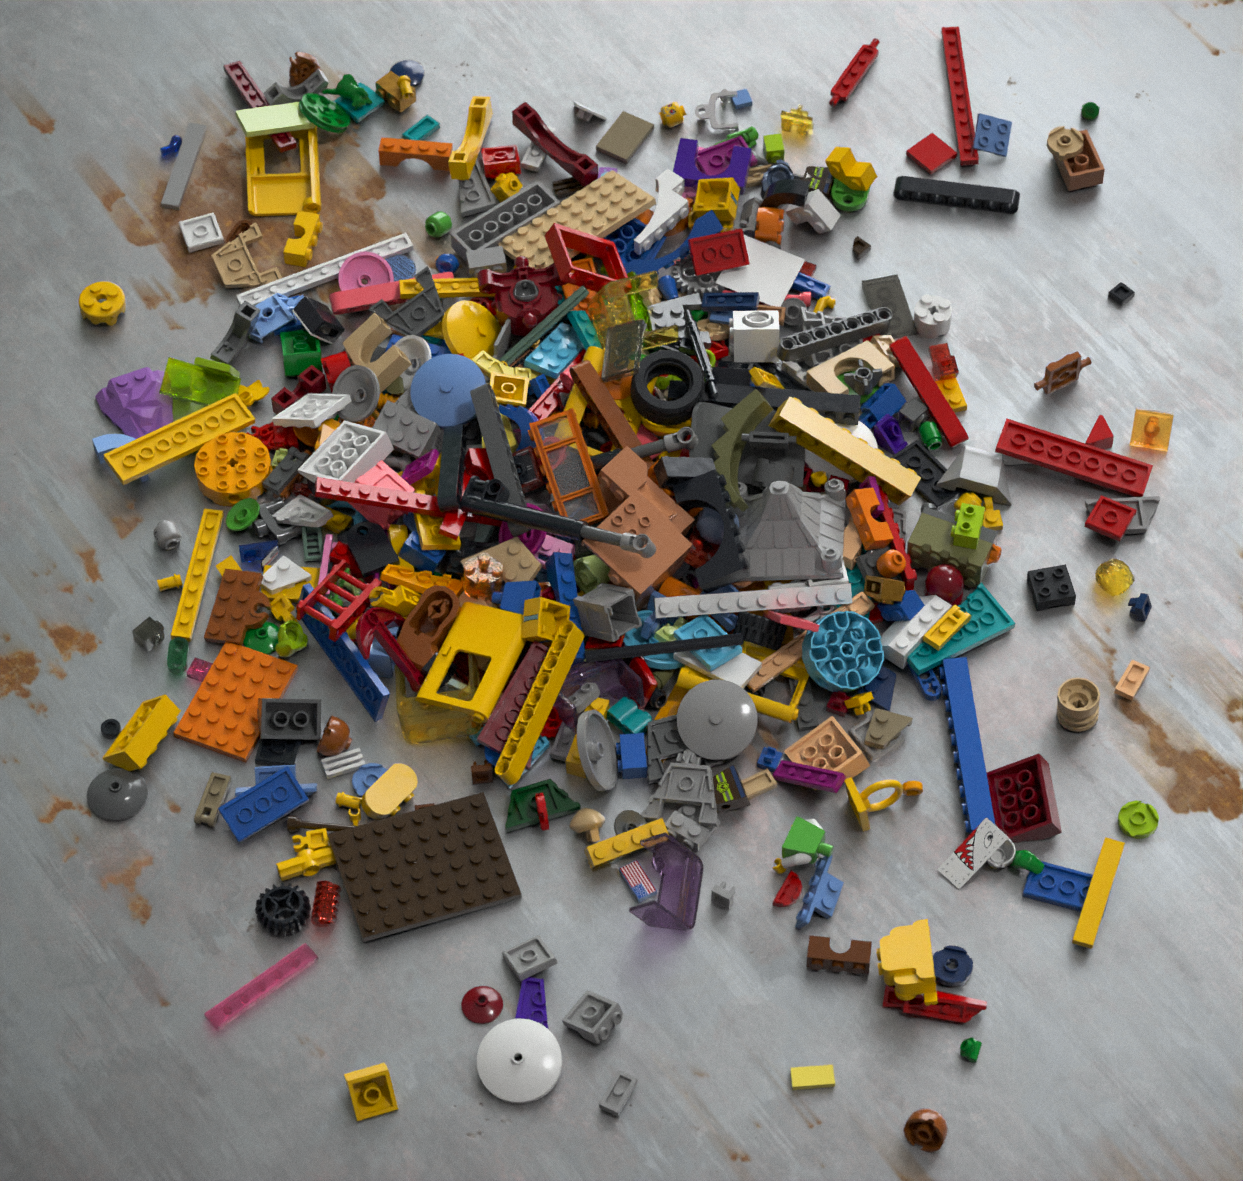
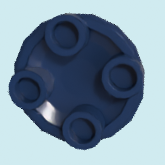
M399 61L390 69L399 77L403 75L408 76L411 79V86L422 84L425 71L423 66L416 61Z

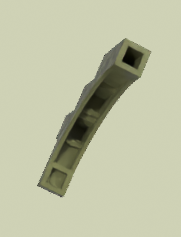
M757 389L721 418L725 424L723 429L727 433L711 445L716 451L714 453V456L717 458L714 462L715 468L720 475H724L727 482L725 489L731 497V502L729 503L734 509L738 507L742 512L749 508L740 496L738 488V467L747 442L742 441V433L750 434V431H754L758 424L774 410Z

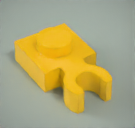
M326 828L306 831V837L301 835L292 837L293 843H300L294 846V852L297 853L305 848L316 851L329 846Z

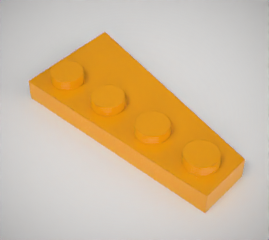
M393 564L386 566L380 580L386 581L389 584L402 585L422 594L426 589L434 585L446 586L453 590L457 597H459L468 582V578L465 577L457 580L452 579V575L443 574V577L432 575L431 571L414 572V568Z

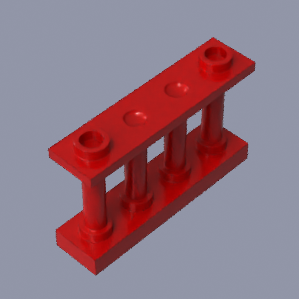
M344 559L338 565L335 564L322 582L304 600H300L296 606L297 620L300 621L305 614H308L329 626V639L334 642L371 605L369 599L370 592L375 587H381L382 582L376 578L370 584H365L346 573V561ZM341 578L360 589L362 593L359 596H354L335 583ZM330 590L351 602L348 608H343L324 595ZM319 602L340 614V616L332 620L312 607Z

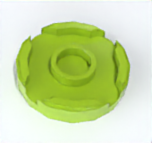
M1137 800L1122 806L1118 814V825L1120 830L1131 838H1148L1158 828L1159 816L1157 810L1152 805L1141 803L1142 801Z

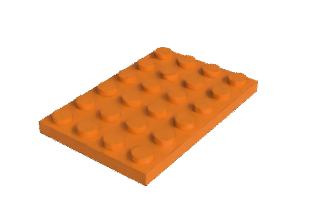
M225 642L173 732L174 737L246 763L260 739L257 719L258 698L282 699L298 671V665L242 645Z

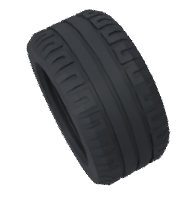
M674 350L653 352L645 356L633 371L631 381L633 405L642 417L652 423L665 426L684 423L692 418L694 406L703 400L704 374L698 363L682 352ZM673 375L684 381L688 387V392L682 398L675 401H664L653 396L648 390L647 384L657 376Z

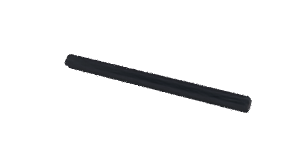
M742 633L587 650L585 651L586 662H597L743 645L744 641Z

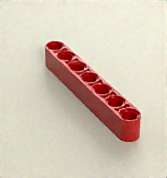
M907 336L889 344L892 354L922 402L928 407V412L950 447L954 448L969 440L966 430Z

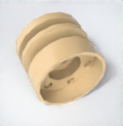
M1078 677L1068 679L1061 684L1057 695V718L1064 728L1080 732L1088 730L1096 724L1099 716L1100 702L1098 687L1092 681Z

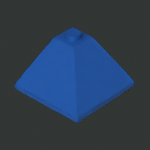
M633 218L603 239L615 243L624 266L633 259H655L667 237L663 235L660 240L652 244L649 250L638 255L634 252V239L647 225Z

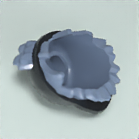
M781 159L777 160V163L771 165L766 173H764L760 193L762 200L766 189L772 183L783 179H794L793 171L789 167L788 162Z

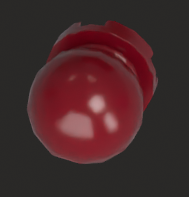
M941 564L933 567L925 580L924 596L936 595L952 606L961 605L964 580L960 571L952 565Z

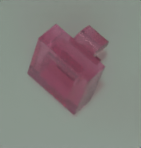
M195 657L186 672L187 677L203 682L213 663Z

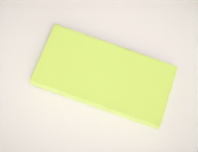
M299 102L237 110L235 115L246 137L315 128V125L301 113Z

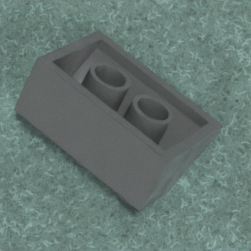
M258 698L257 719L260 739L321 740L322 699Z

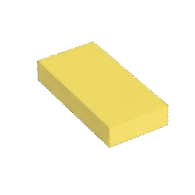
M833 1065L790 1068L792 1090L835 1087Z

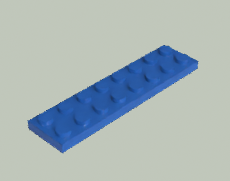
M310 583L303 585L299 601L304 600L314 590ZM319 602L312 607L332 620L337 619L328 607ZM305 614L301 619L369 715L375 722L382 719L390 696L389 690L383 685L378 674L373 671L368 661L363 658L358 647L349 638L348 633L345 631L334 642L329 639V626Z

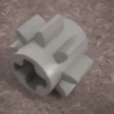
M686 749L683 751V754L678 753L676 763L700 765L701 758L690 749Z

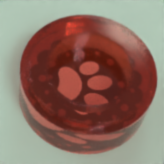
M296 483L292 486V494L295 497L301 494L307 498L311 495V491L305 483Z

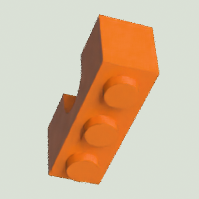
M874 488L853 490L845 500L865 550L885 548L894 538L887 522H878L871 516V513L880 505Z

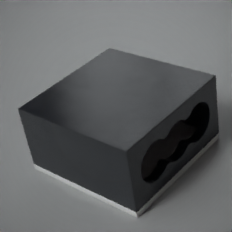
M307 296L301 299L292 310L310 335L330 344H333L345 331V328L327 305Z

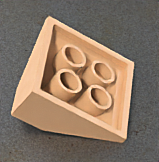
M833 716L784 750V753L792 762L844 773L846 779L854 778L870 766L863 752Z

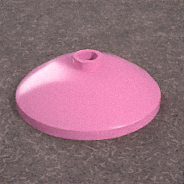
M358 252L351 255L344 261L338 274V283L341 291L394 282L393 272L388 262L380 255L372 252ZM366 279L368 284H362L361 280Z

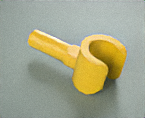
M358 808V813L355 815L351 814V809H349L350 822L353 823V826H358L361 821L360 809Z

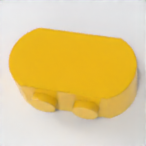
M393 764L362 796L361 805L363 811L370 818L376 820L385 819L389 815L394 816L401 809L399 805L403 801L408 803L414 796L412 792L418 783L414 770L405 764Z

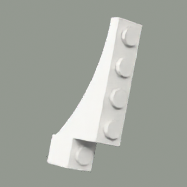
M666 169L656 178V191L659 193L655 212L645 229L634 239V252L638 255L649 250L653 243L660 240L668 230L673 229L676 223L684 219L689 213V201L681 196L684 193V179L669 169Z

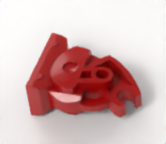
M270 422V424H265L260 428L257 426L251 427L252 433L255 434L249 435L258 438L268 448V452L271 450L279 451L280 448L289 450L292 446L299 449V440L292 426H276L273 422Z

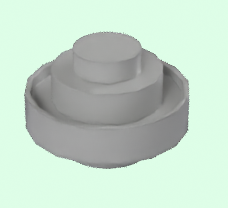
M789 298L780 306L786 307L784 322L789 325L800 324V307H805L807 310L805 303L799 298Z

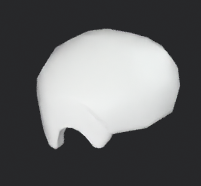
M1008 838L986 862L994 868L1007 867L1015 857V845Z

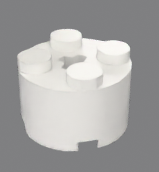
M925 294L916 303L913 325L921 336L935 339L939 335L943 334L944 336L948 333L952 315L950 301L939 296Z

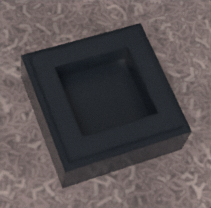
M1122 282L1108 292V296L1121 306L1135 295V292Z

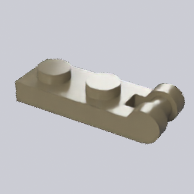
M215 772L211 773L195 813L194 823H206L210 827H215L220 812L218 808L224 802L232 781L231 776ZM205 811L211 812L210 815H204Z

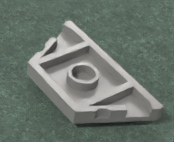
M1160 496L1112 499L1137 510L1125 534L1147 532L1159 505ZM1099 499L1085 500V507L1090 513Z

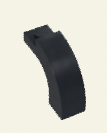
M798 179L776 181L766 189L760 207L778 208V206L783 204L804 207L809 194L810 182Z

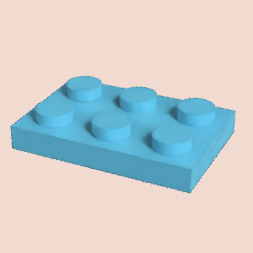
M707 614L700 615L674 631V637L677 640L728 635ZM737 645L693 650L690 652L707 669L713 671L741 654L742 647Z

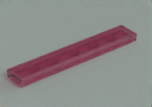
M304 943L204 1013L205 1018L216 1031H219L319 960L318 956Z

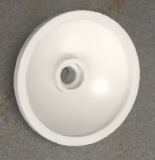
M416 335L405 336L395 344L396 347L406 354L412 364L400 375L403 378L404 391L411 386L418 369L431 359V350L428 343Z

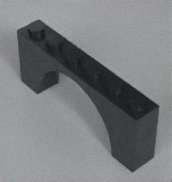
M716 469L672 486L676 502L682 509L709 508L720 513L723 520L724 534L719 549L707 563L695 569L699 587L706 594L750 577L748 572L750 565L743 554L745 547L738 536L741 535L740 529L734 522L736 515L729 504L731 497L725 489L727 482L724 475H720Z

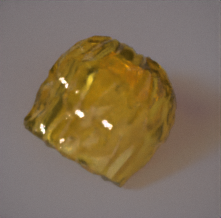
M1115 558L1101 563L1095 572V579L1099 586L1112 597L1124 593L1135 581L1129 566Z

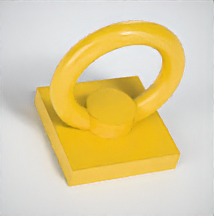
M852 777L844 781L848 800L863 832L871 829L867 812H875L891 806L903 793L902 784L893 779L876 782L868 786L860 794ZM884 788H895L894 793L887 799L874 804L869 803L868 797L874 792Z

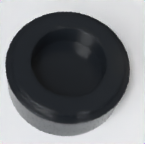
M107 719L101 724V733L106 739H115L121 732V725L116 719Z

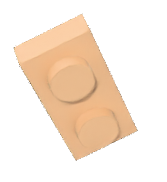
M1131 660L1114 693L1133 701L1148 675L1150 667Z

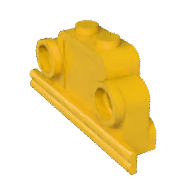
M928 919L917 920L912 925L893 928L890 931V935L880 939V948L876 949L877 960L881 961V963H877L879 976L883 975L884 982L887 985H895V995L900 1000H911L917 994H924L925 1005H936L938 1001Z

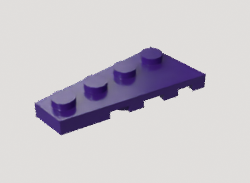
M528 977L522 980L515 1019L532 1020L548 1029L544 979Z

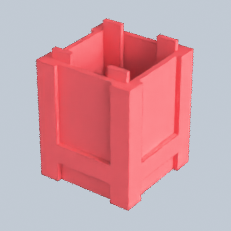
M382 460L355 480V483L415 492V489ZM348 502L368 521L380 525L383 530H388L391 523L400 516L408 515L409 513Z

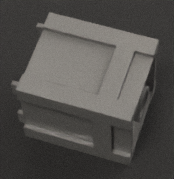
M601 583L589 593L574 598L573 601L578 609L584 635L614 642L624 633L642 626L641 618L638 617L633 589Z

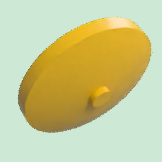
M468 300L459 301L449 307L443 316L442 332L451 353H463L464 357L471 360L484 350L493 357L494 343L502 330L494 315L482 305Z

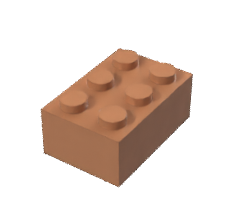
M1087 129L1079 131L1083 136V149L1077 156L1061 161L1057 156L1053 155L1068 191L1103 184L1105 168Z

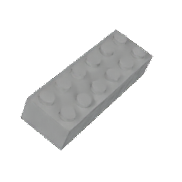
M536 181L450 233L451 247L466 261V251L497 247L498 243L503 241V238L513 235L520 227H525L532 223L534 218L541 217L549 209L560 205V201L539 181Z

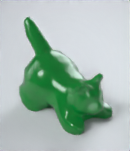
M351 74L343 75L336 89L327 88L322 91V94L339 95L344 99L353 101L352 106L355 111L365 106L366 103L369 105L373 103L368 97V93L357 85L356 80Z

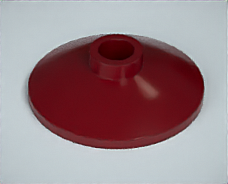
M489 986L474 987L462 999V1012L473 1023H491L502 1013V996L497 990ZM485 1000L484 1003H479L478 1001Z

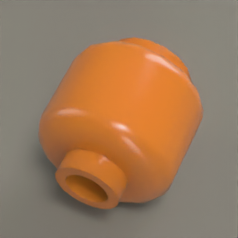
M894 549L888 550L877 560V569L886 578L897 576L904 571L906 566L904 556Z

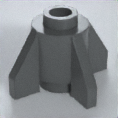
M859 359L856 372L844 374V380L857 394L868 395L882 378V368L874 369L871 372L870 369L863 367L862 359Z

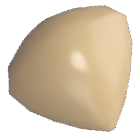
M583 808L573 817L569 827L577 833L585 831L587 842H595L600 840L598 829L605 823V818L602 814L591 808Z

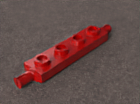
M874 38L870 45L863 44L830 90V96H833L829 101L831 106L835 107L839 100L845 102L848 100L878 57L879 50L876 48L880 43L878 39Z

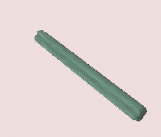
M584 286L577 289L502 356L500 361H505L508 366L512 364L589 295L588 290Z

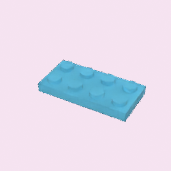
M561 322L525 359L524 366L557 379L584 349L574 327Z

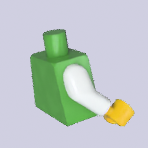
M796 816L782 846L783 859L776 858L774 861L777 866L773 867V870L777 874H783L787 868L808 863L814 864L819 854L827 857L832 855L834 846L825 843V831L815 819H802Z

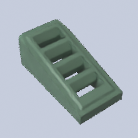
M301 526L305 562L322 560L323 542L321 526L319 528ZM309 533H317V534H318V535H313V536H306V534H309ZM318 539V542H307V540ZM308 546H319V548H314V549H308L307 547H308ZM320 552V555L308 556V553Z

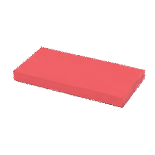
M764 610L763 612L765 618L780 624L812 632H818L820 625L800 617L771 610Z

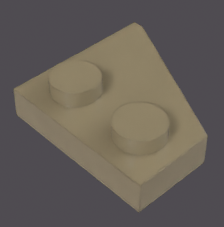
M875 708L864 745L884 750L892 740L901 735V731L905 727L912 725L913 718Z

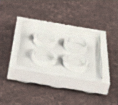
M308 393L273 417L272 421L276 426H296L297 428L308 426L310 428H317L324 420L332 418L334 413L343 410L351 402L349 394Z

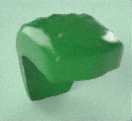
M1027 850L1016 851L1015 857L1010 864L1015 869L1021 868L1035 874H1040L1044 869V864Z

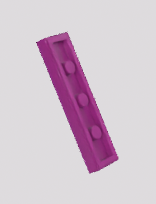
M781 760L772 775L778 781L837 793L846 779L844 773L785 760Z

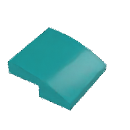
M361 82L357 85L368 93V97L373 102L371 105L366 103L365 106L355 111L352 106L353 101L342 97L334 100L356 123L384 105V100Z

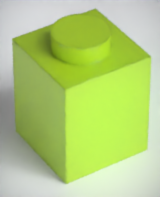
M781 133L763 135V150L768 163H777L776 161L780 159L784 161L785 149Z

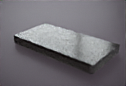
M898 274L862 281V288L869 309L874 310L886 307L893 313L887 331L879 333L880 336L891 335L893 339L904 336L917 335V329Z
M643 318L607 329L601 374L603 383L639 374L645 328Z

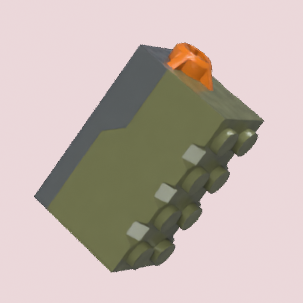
M924 507L908 540L907 554L911 558L910 566L915 569L923 567L930 572L933 567L941 564L952 565L960 571L964 584L967 587L977 589V586L983 582L990 565L997 563L1001 556L1002 549L997 546L998 531L982 526L976 550L953 545L954 537H951L952 526L957 525V522L954 521L955 517Z

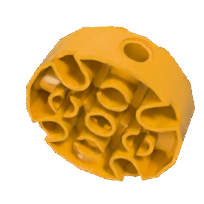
M244 432L219 434L206 442L198 451L194 464L201 493L213 500V503L233 507L236 503L246 498L257 500L259 495L267 491V489L263 488L262 482L272 472L268 448L258 438Z

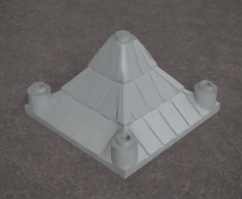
M831 479L825 483V492L821 493L802 492L801 489L786 481H776L767 486L763 493L756 495L748 494L747 486L744 483L738 482L740 496L749 507L744 512L738 507L733 508L739 520L741 535H738L739 540L742 541L745 547L743 554L750 565L748 569L750 577L740 581L842 578L846 490H844V483L841 480Z

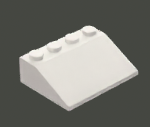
M344 420L301 465L298 472L314 483L317 477L355 483L358 477L364 475L379 461L387 458L394 448L387 432Z

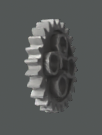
M690 255L686 259H680V262L676 261V266H673L672 278L675 279L676 288H681V293L686 291L687 295L699 293L703 299L704 293H722L724 289H729L716 283L721 271L695 276Z

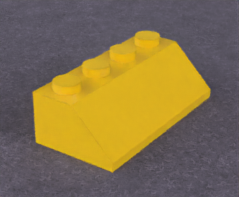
M166 694L143 701L102 759L127 771L142 769L147 764L149 755L157 750L159 741L168 734L167 730L178 720L177 716L181 710Z

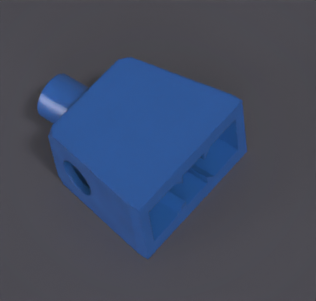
M537 581L507 582L503 592H493L492 603L500 604L501 610L523 615L525 600L540 597L541 587Z

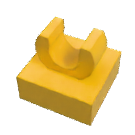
M870 691L853 696L846 700L845 704L847 709L854 707L855 714L859 716L871 710L868 702L874 698Z

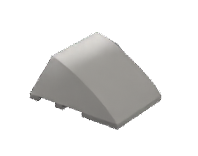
M800 307L799 332L846 317L838 315L831 317L823 315L821 311L815 313L807 311L805 307ZM859 339L807 355L805 363L812 367L818 366L842 352L863 343V340Z
M965 445L936 485L955 491L956 487L986 494L993 496V502L1011 506L1003 456L1000 454Z

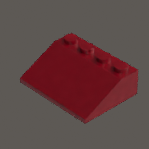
M1039 753L986 772L995 825L1013 843L1043 840L1062 833L1050 766Z

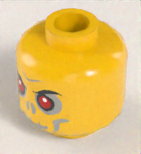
M672 102L662 106L659 115L663 125L672 128L684 122L683 116L686 115L683 105L679 106L677 102Z

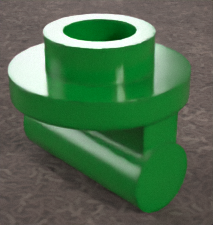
M1086 102L1082 105L1081 113L1088 120L1095 119L1099 114L1100 106L1095 102Z
M973 1037L963 1040L960 1045L961 1056L966 1057L971 1063H976L982 1043Z

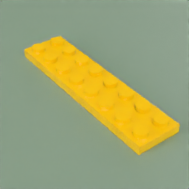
M234 393L104 454V460L120 482L126 485L200 450L206 442L219 434L238 432L255 424V417L238 395Z

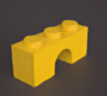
M298 211L293 224L295 236L302 238H288L283 255L285 264L306 267L308 260L311 261L312 249L317 245L318 233L322 232L323 222H320V214Z

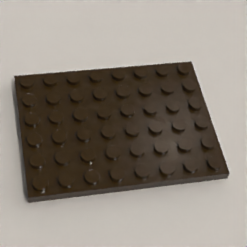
M484 792L327 834V839L363 942L520 899L522 895Z

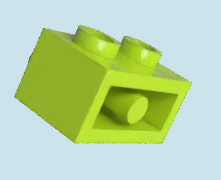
M966 503L961 504V509L956 510L954 521L957 522V525H953L951 530V537H954L953 545L977 549L985 507Z

